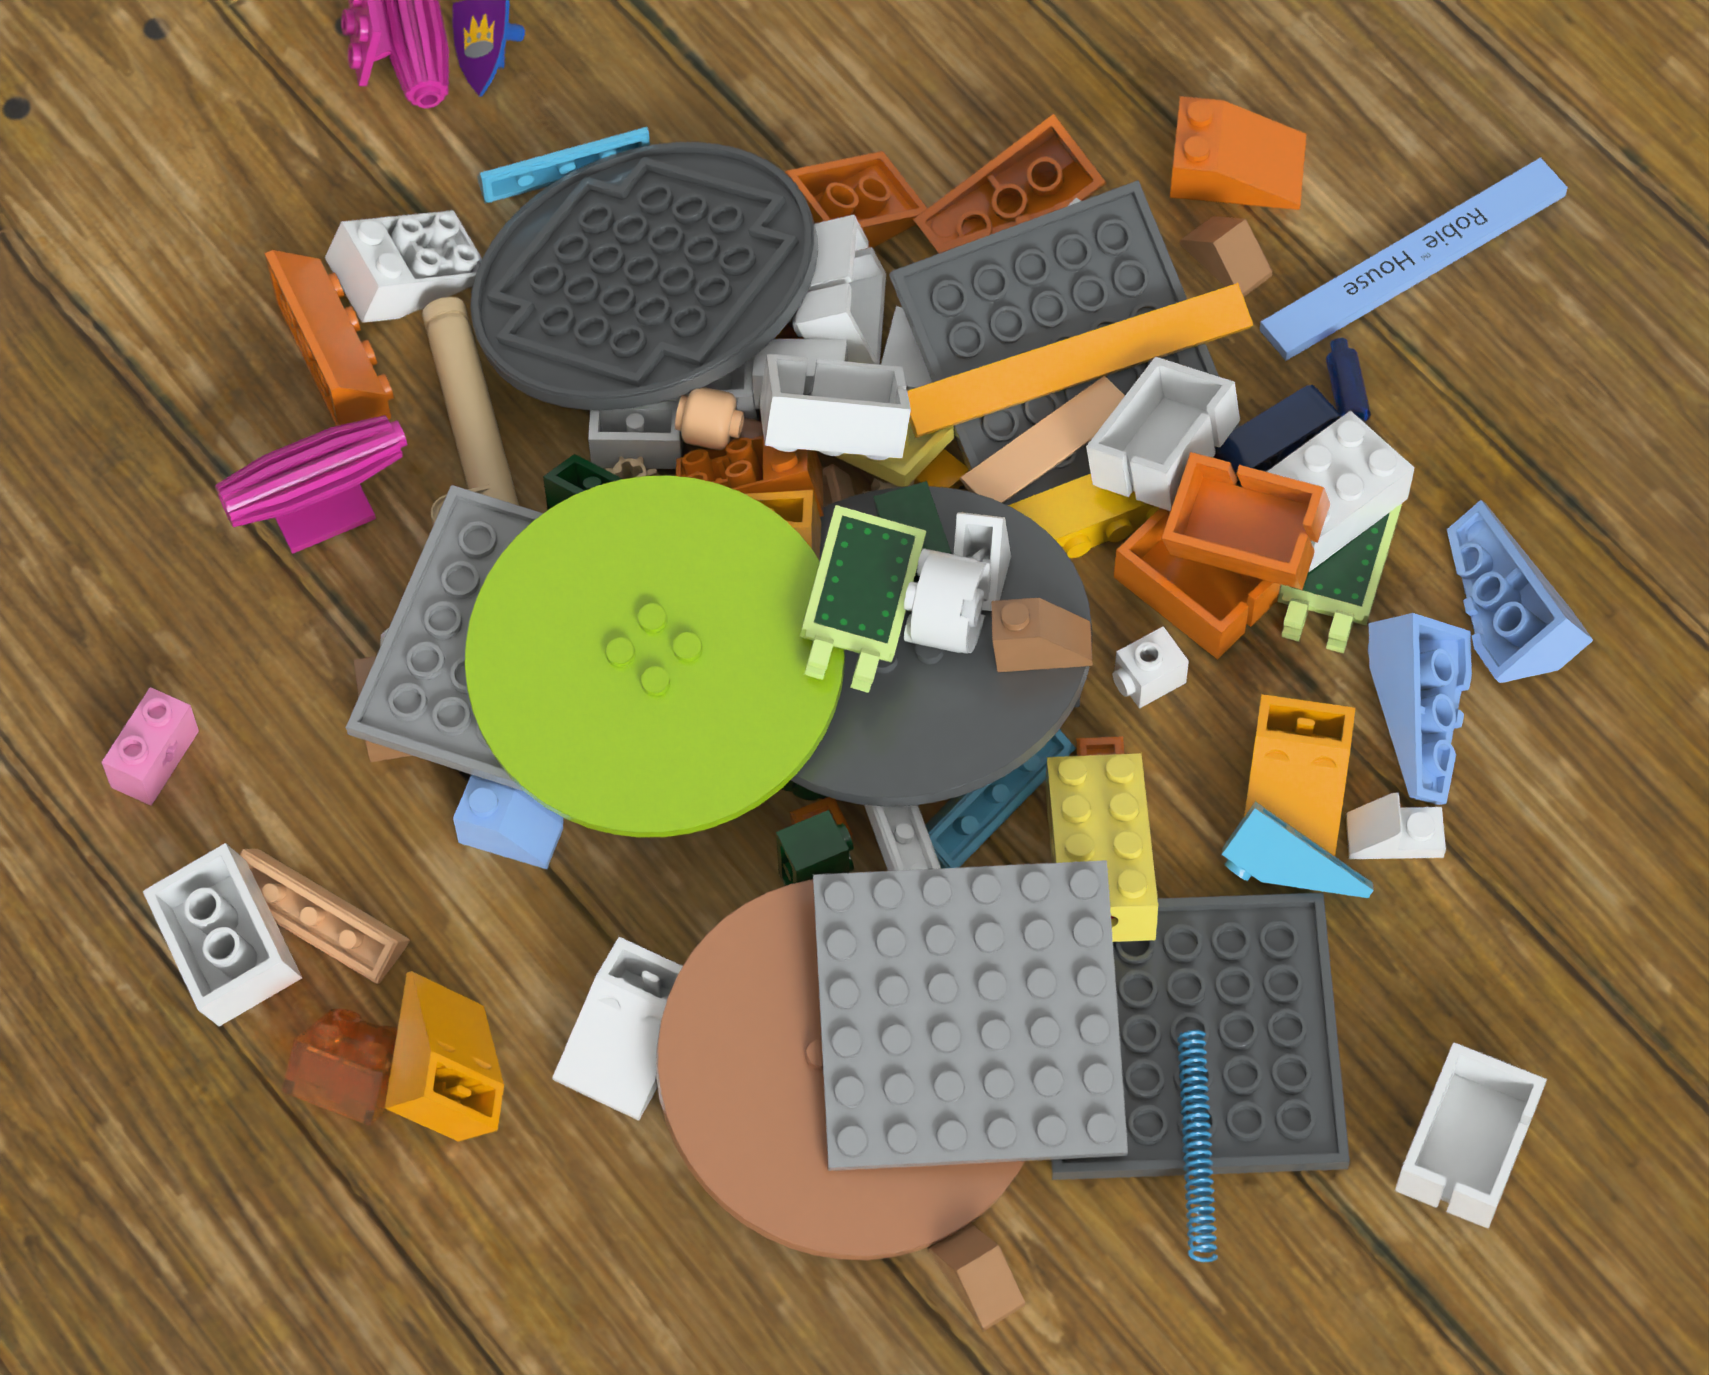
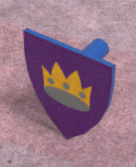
M464 0L453 3V34L457 58L467 82L478 96L484 95L494 79L497 69L505 68L506 40L520 42L525 36V29L522 25L509 23V0Z

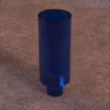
M1334 339L1330 342L1331 353L1327 355L1326 363L1336 409L1341 416L1351 410L1358 418L1366 422L1371 417V411L1358 353L1355 349L1349 348L1347 339Z

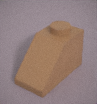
M1041 598L991 601L992 641L997 672L1093 666L1091 623L1089 620Z

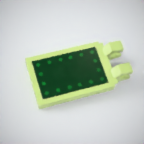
M1402 504L1312 571H1308L1302 590L1281 585L1277 602L1289 605L1281 637L1299 641L1308 610L1334 617L1326 649L1344 654L1353 622L1367 626Z
M835 505L800 637L813 640L804 675L823 680L832 647L835 646L859 653L850 688L869 693L879 659L892 662L906 612L904 609L905 595L909 583L914 581L926 535L925 530Z

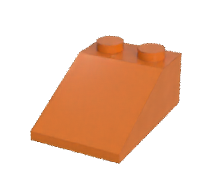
M1180 96L1170 198L1300 210L1307 134L1224 100Z
M883 151L785 171L804 195L815 224L855 215L869 241L868 248H874L916 225L913 219L928 209Z

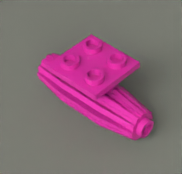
M349 0V9H343L341 25L343 34L349 35L350 38L348 64L350 69H356L358 85L367 86L373 62L389 55L408 102L410 101L412 105H417L421 108H432L445 99V95H448L449 49L439 0Z
M385 415L339 425L261 456L216 484L215 488L226 516L233 527L275 518L293 554L375 520V514L360 483L402 458L401 448L407 446V440L399 422L396 420L390 423Z

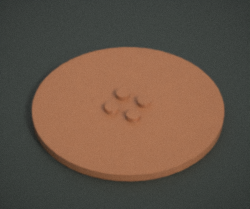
M813 880L790 884L767 892L745 903L729 914L702 939L678 973L664 1008L656 1047V1077L665 1122L678 1152L703 1189L724 1210L760 1235L791 1249L835 1259L871 1260L891 1258L916 1252L941 1242L981 1217L1001 1197L1025 1161L828 1171Z

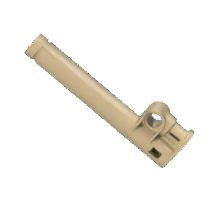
M444 297L434 300L423 309L422 317L427 330L467 488L470 491L519 506L466 306L462 300L455 297ZM447 494L439 497L433 503L431 508L433 526Z

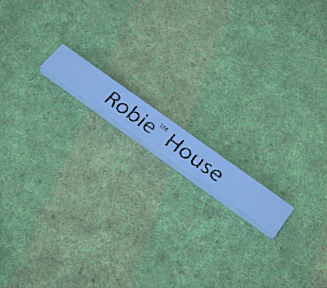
M1539 158L1262 320L1259 330L1284 360L1287 361L1565 197L1568 187Z

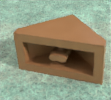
M1212 216L1180 240V245L1224 287L1238 283L1243 297L1272 276V270L1246 219Z
M971 1223L929 1248L930 1255L983 1332L1025 1306L1023 1296L999 1245Z

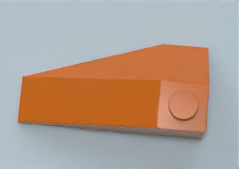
M1052 114L913 220L940 254L1067 207L1076 197L1083 201L1103 187L1106 181L1057 117Z

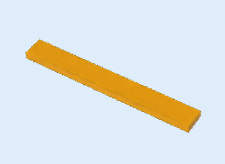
M1236 283L907 391L911 407L909 422L915 438L1152 361L1155 357L1161 358L1249 329L1253 326L1239 284Z

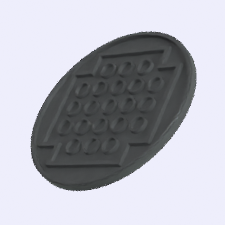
M673 142L634 148L607 156L567 174L546 187L520 208L496 235L481 260L471 293V316L476 337L489 363L503 379L523 393L546 403L583 410H617L656 404L680 397L694 389L702 388L719 380L742 366L767 346L791 320L810 287L816 268L818 237L814 219L804 195L796 183L784 171L770 161L739 148L713 143Z
M929 486L953 555L958 512L1005 517L1011 559L1000 600L1041 598L1089 620L1091 623V641L1093 640L1089 601L1083 582L1064 549L1046 530L1016 509L992 498L963 490ZM904 487L874 490L851 496L823 507L824 516L820 517V559L835 505L874 516L877 515L873 496ZM906 610L893 660L889 662L879 659L869 693L850 688L859 653L845 650L842 689L833 718L813 755L791 781L815 793L836 800L884 807L934 803L983 788L1027 762L1059 731L1082 693L1090 666L997 672L992 641V611L981 610V614L985 615L977 644L972 653L966 654L904 641L906 622L909 615L912 614V611Z

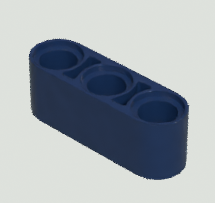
M1307 385L1233 430L1220 448L1215 446L1213 458L1230 462L1235 474L1239 465L1267 472L1342 416L1316 386ZM1237 476V479H1238V480H1237V483H1236V484H1237L1239 487H1242V485H1241V483H1240V481H1239V478H1238V476Z

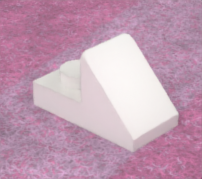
M1391 793L1346 813L1349 859L1444 858L1446 846L1442 807L1400 808L1399 793Z

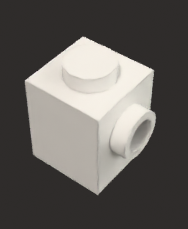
M1163 626L1116 652L1115 670L1112 676L1120 693L1125 697L1130 695L1140 709L1184 685L1187 679L1189 661Z

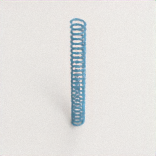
M1189 1030L1184 1033L1180 1032V1036L1177 1038L1180 1044L1178 1051L1181 1053L1178 1056V1060L1181 1062L1179 1069L1182 1071L1179 1074V1078L1182 1080L1180 1083V1088L1182 1089L1180 1096L1183 1099L1180 1105L1184 1108L1181 1111V1115L1184 1117L1181 1121L1184 1126L1182 1133L1185 1135L1182 1139V1142L1185 1144L1183 1152L1186 1154L1183 1157V1161L1186 1163L1184 1171L1187 1173L1184 1179L1188 1182L1185 1185V1189L1188 1191L1185 1195V1198L1188 1200L1186 1208L1189 1210L1186 1213V1217L1189 1219L1187 1227L1190 1229L1187 1232V1236L1190 1238L1187 1245L1191 1248L1188 1251V1255L1192 1259L1200 1262H1212L1218 1258L1216 1254H1213L1212 1257L1193 1255L1194 1251L1204 1253L1215 1251L1217 1246L1211 1244V1242H1214L1217 1237L1213 1234H1206L1216 1230L1215 1226L1210 1225L1216 1218L1212 1215H1207L1215 1211L1214 1207L1209 1206L1215 1199L1208 1196L1214 1192V1189L1207 1187L1212 1185L1214 1180L1208 1177L1213 1174V1171L1206 1168L1213 1164L1210 1159H1206L1212 1155V1152L1207 1150L1212 1143L1205 1140L1211 1137V1133L1204 1131L1211 1127L1208 1122H1205L1210 1118V1115L1205 1112L1210 1106L1204 1103L1209 1100V1097L1203 1094L1209 1088L1202 1085L1208 1081L1207 1077L1202 1076L1208 1072V1069L1203 1067L1207 1063V1060L1203 1058L1207 1051L1202 1048L1206 1045V1042L1202 1040L1206 1033L1202 1030ZM1182 1038H1186V1039H1190V1040H1187V1041H1184V1042H1183V1041H1182ZM1183 1047L1191 1048L1183 1051ZM1183 1056L1191 1057V1058H1188V1059L1184 1060V1059H1183ZM1184 1074L1190 1075V1077L1184 1078ZM1184 1084H1191V1086L1185 1087ZM1185 1093H1191L1192 1095L1186 1097ZM1187 1101L1193 1104L1186 1106L1185 1102ZM1186 1111L1195 1112L1186 1115ZM1187 1120L1196 1121L1189 1124L1186 1123ZM1187 1129L1194 1130V1132L1188 1134ZM1189 1138L1195 1141L1187 1142V1139ZM1188 1148L1197 1149V1150H1193V1151H1191V1152H1188ZM1188 1157L1198 1158V1159L1189 1161V1160H1188ZM1189 1166L1195 1167L1196 1169L1190 1171ZM1189 1176H1195L1199 1178L1190 1180ZM1190 1185L1200 1186L1197 1188L1190 1189ZM1193 1194L1199 1197H1195L1192 1199L1190 1198V1195ZM1191 1204L1202 1205L1191 1208ZM1192 1213L1200 1214L1199 1216L1191 1217ZM1193 1222H1194V1223H1198V1224H1203V1225H1198V1226H1195V1227L1191 1226V1224H1192ZM1193 1232L1203 1233L1197 1236H1192ZM1195 1241V1242L1204 1243V1244H1199V1245L1194 1246V1245H1192V1242Z

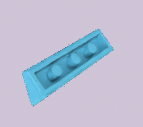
M647 127L481 172L477 179L485 203H490L544 188L591 162L626 150L649 146V131Z
M1060 729L1027 762L983 788L951 798L925 825L941 868H959L1046 779L1047 757L1069 756L1076 749Z

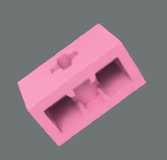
M151 687L148 689L102 761L111 788L152 806L199 732L191 705Z

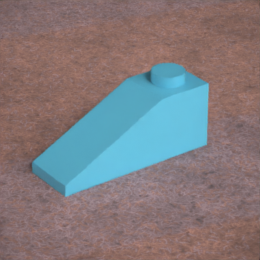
M1256 801L1222 848V855L1228 859L1225 866L1246 881L1253 876L1264 883L1369 898L1374 891L1371 881Z

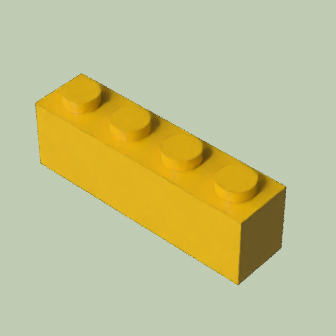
M1091 474L1008 505L1031 518L1046 530L1064 549L1069 558L1080 557L1092 547L1107 541L1118 542L1127 538L1159 509V507L1136 500L1134 491L1129 497L1094 486Z

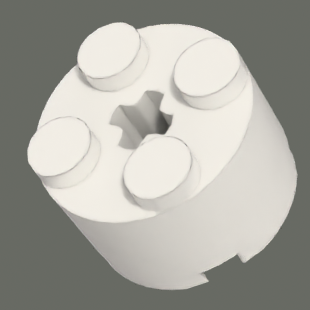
M924 548L920 554L917 575L920 576L918 583L910 582L905 595L904 609L912 611V614L909 615L906 622L904 641L956 653H972L977 644L985 615L981 614L983 599L988 600L991 565L977 559Z

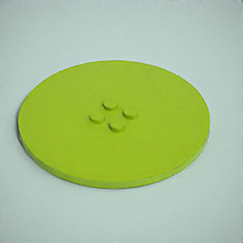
M642 476L621 479L595 486L553 506L519 533L499 556L481 587L469 621L465 649L467 690L476 721L495 759L522 790L545 808L569 821L614 835L669 837L690 834L726 823L761 805L781 790L813 755L833 718L842 689L845 649L832 647L823 680L804 675L813 640L800 637L820 563L818 557L803 537L788 522L763 503L740 491L696 478Z

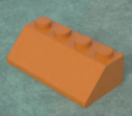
M276 250L266 252L265 257L276 303L335 425H344L383 415L388 420L391 419L388 401L394 399L393 391L386 375L377 376L373 366L377 365V360L369 341L360 342L356 333L361 331L358 319L351 306L344 308L340 301V298L344 297V293L336 274L331 273L328 275L321 260L318 258Z

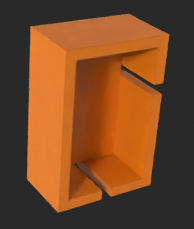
M1190 452L1162 540L1171 555L1302 590L1315 553L1311 541L1317 543L1319 541L1330 507V501L1325 488L1322 486L1239 465L1235 474L1230 462ZM1237 476H1238V478H1239V481H1240L1242 487L1236 486V483H1237V480H1238V479H1237Z
M1159 508L1116 550L1114 578L1218 660L1245 633L1246 624L1251 627L1278 601L1281 584L1171 555L1162 540L1171 511Z

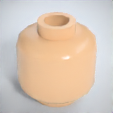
M707 387L694 389L689 395H682L680 398L675 419V430L681 431L682 439L689 445L723 450L726 448L731 437L739 439L744 422V412L737 410L736 398L730 392Z

